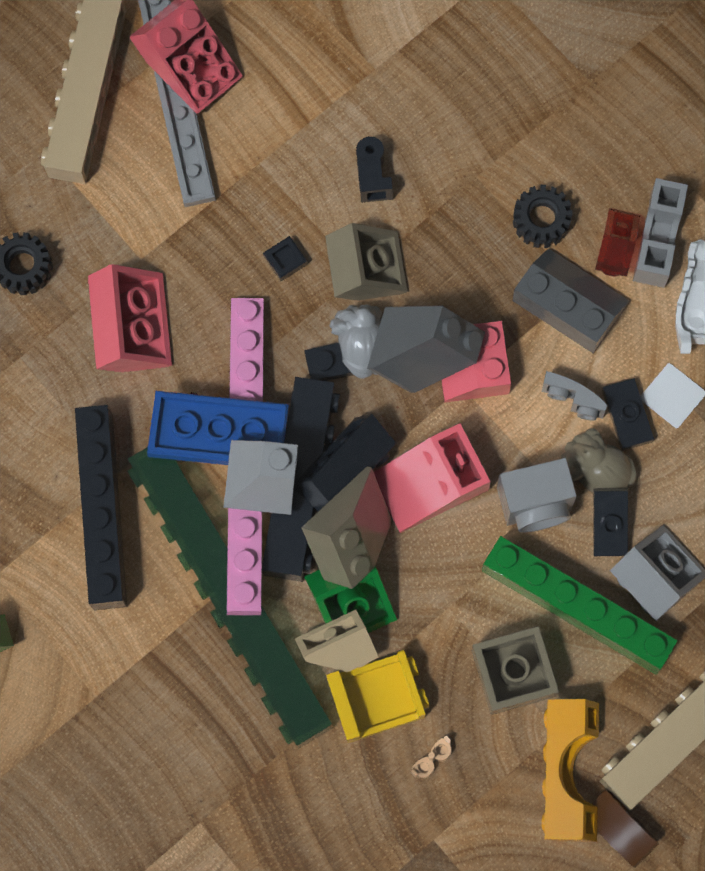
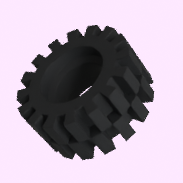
M540 185L539 190H536L535 186L530 187L529 192L526 193L524 191L520 196V200L517 199L515 204L513 226L517 229L516 234L519 238L523 236V242L527 245L530 241L533 242V247L539 248V244H544V248H549L552 242L555 245L560 243L561 238H565L570 228L572 219L571 203L569 200H565L566 195L563 192L557 194V188L553 186L551 190H546V185ZM539 206L548 207L553 211L555 220L547 227L536 226L530 219L531 211Z
M18 232L12 233L13 239L9 240L8 236L2 238L4 244H0V284L4 289L7 288L13 294L18 291L20 295H26L28 290H30L31 294L37 292L35 289L37 286H40L42 289L46 286L44 280H50L51 278L49 272L53 270L51 256L45 244L41 243L40 239L35 235L31 238L29 233L24 232L23 237H20ZM21 253L31 255L34 258V265L28 273L19 275L11 271L10 263L16 255Z

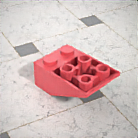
M174 0L129 36L146 63L196 114L201 112L243 77L193 0Z
M460 423L428 438L374 472L390 515L399 533L488 491L491 482Z

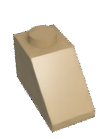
M357 610L295 638L306 662L349 672L379 658Z

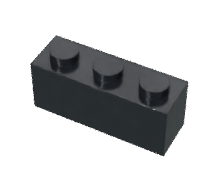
M372 413L356 417L294 484L319 512L366 467H371L373 470L386 462L390 457L388 452L396 442Z

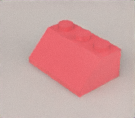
M110 264L89 275L88 284L96 369L131 372L172 366L163 273Z

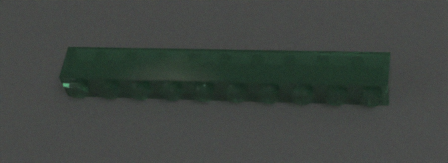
M148 447L128 458L133 468L127 472L137 488L143 485L149 496L145 497L144 501L153 516L160 513L165 524L160 526L168 542L176 541L182 552L178 553L177 557L185 571L193 569L198 580L193 584L202 600L209 597L215 609L211 610L210 613L218 627L221 629L226 626L232 637L227 642L235 656L239 657L243 654L249 666L244 671L252 685L256 686L260 683L266 693L261 700L271 716L275 713L279 715L283 725L279 726L278 729L287 744L290 745L294 742L299 749L333 729L332 723L263 607L261 606V615H227L228 548L176 461L148 457Z

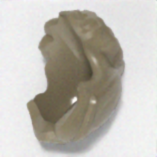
M593 428L587 430L582 435L575 436L572 442H568L565 446V453L561 456V459L566 458L572 482L579 480L592 493L593 489L627 488L629 491V488L632 487L637 478L631 458L617 447L604 443L601 434Z

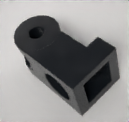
M365 137L356 146L361 203L393 200L391 177L382 178L381 167L384 164L383 143L375 137Z

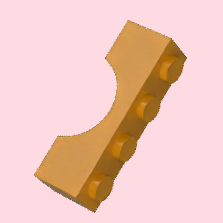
M587 699L547 700V709L544 712L547 743L543 748L546 778H544L542 783V792L545 797V813L542 815L541 820L544 839L566 842H597L598 807L587 802L577 791L573 780V766L579 751L587 743L599 737V703Z

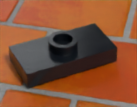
M635 378L604 386L602 392L621 451L652 443L654 437Z
M627 488L593 489L594 557L625 556L628 553Z

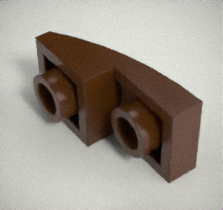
M605 790L592 803V805L598 807L597 831L631 866L636 868L660 844L610 791Z

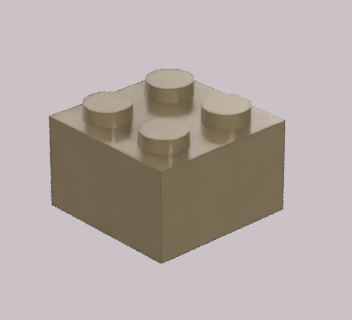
M539 626L472 646L471 651L491 715L554 698L559 693Z

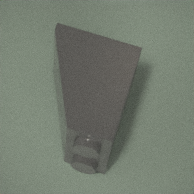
M443 306L385 307L367 369L410 393H416L477 363L485 332Z

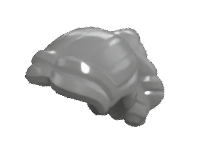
M367 304L360 307L349 305L347 309L338 311L335 319H332L329 324L332 329L331 333L338 336L344 365L353 375L362 379L370 377L372 374L378 375L367 369L382 317V311L379 307Z

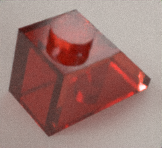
M609 208L595 270L602 271L604 274L612 277L619 275L627 277L636 244L641 215Z

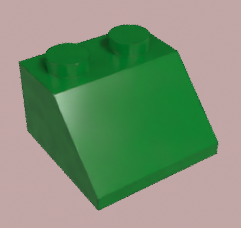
M376 567L353 589L325 581L320 570L304 576L325 624L354 610H357L368 633L397 620Z

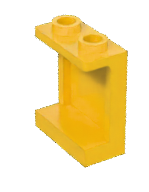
M401 650L396 655L366 664L349 672L339 673V671L326 675L348 743L425 718L424 709L430 708L424 688L417 690L413 677L419 674L413 656L406 657L405 651Z

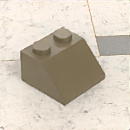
M350 223L325 236L334 296L336 298L360 301L407 292L398 231Z

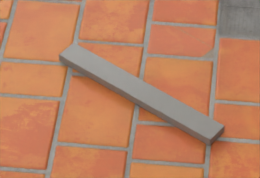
M138 0L143 24H146L171 4L170 0ZM154 71L184 207L216 201L196 113Z

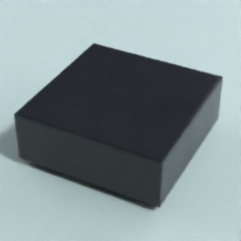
M290 236L263 252V257L280 281L285 280L308 265L307 260Z

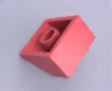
M502 321L473 324L485 332L477 363L441 380L444 403L507 395L510 393L511 379Z

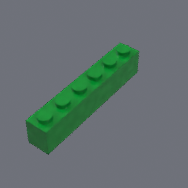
M502 536L499 537L483 563L482 572L655 675L662 669L678 641Z

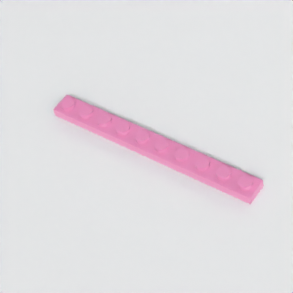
M231 298V399L263 402L264 298ZM228 508L227 615H261L262 512Z

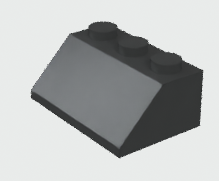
M549 248L533 262L515 287L512 300L593 354L630 302V300Z

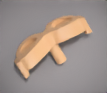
M448 736L439 739L428 754V757L421 758L413 765L411 774L414 777L420 778L430 777L435 769L433 762L435 760L443 762L450 757L452 751L450 746L451 739Z

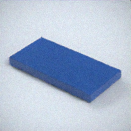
M156 391L147 456L228 465L231 440L285 442L288 404Z

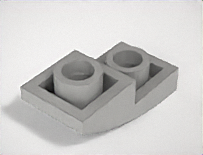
M546 371L541 392L548 393L547 396L549 398L559 401H566L567 398L573 399L571 412L577 413V416L581 419L595 421L597 418L603 419L607 404L599 396L572 379Z

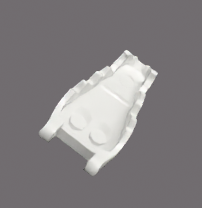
M701 239L691 242L689 246L688 268L676 306L675 329L681 354H690L692 344L705 345V241Z

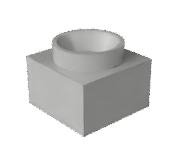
M566 458L499 475L497 491L507 526L517 524L518 531L526 533L554 527L571 518L569 511H571L575 502L576 493Z

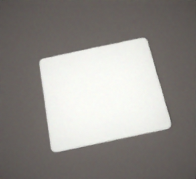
M668 363L640 397L643 403L672 426L678 428L704 398L705 390L672 364Z

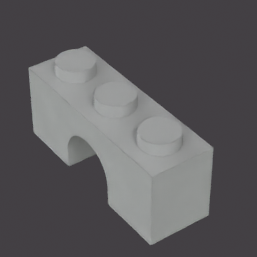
M656 178L650 196L633 276L634 282L665 288L670 275L676 246L674 243L683 212L688 188L687 184Z

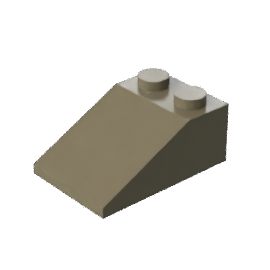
M366 467L302 527L323 579L351 589L375 567L392 522V517L372 468Z

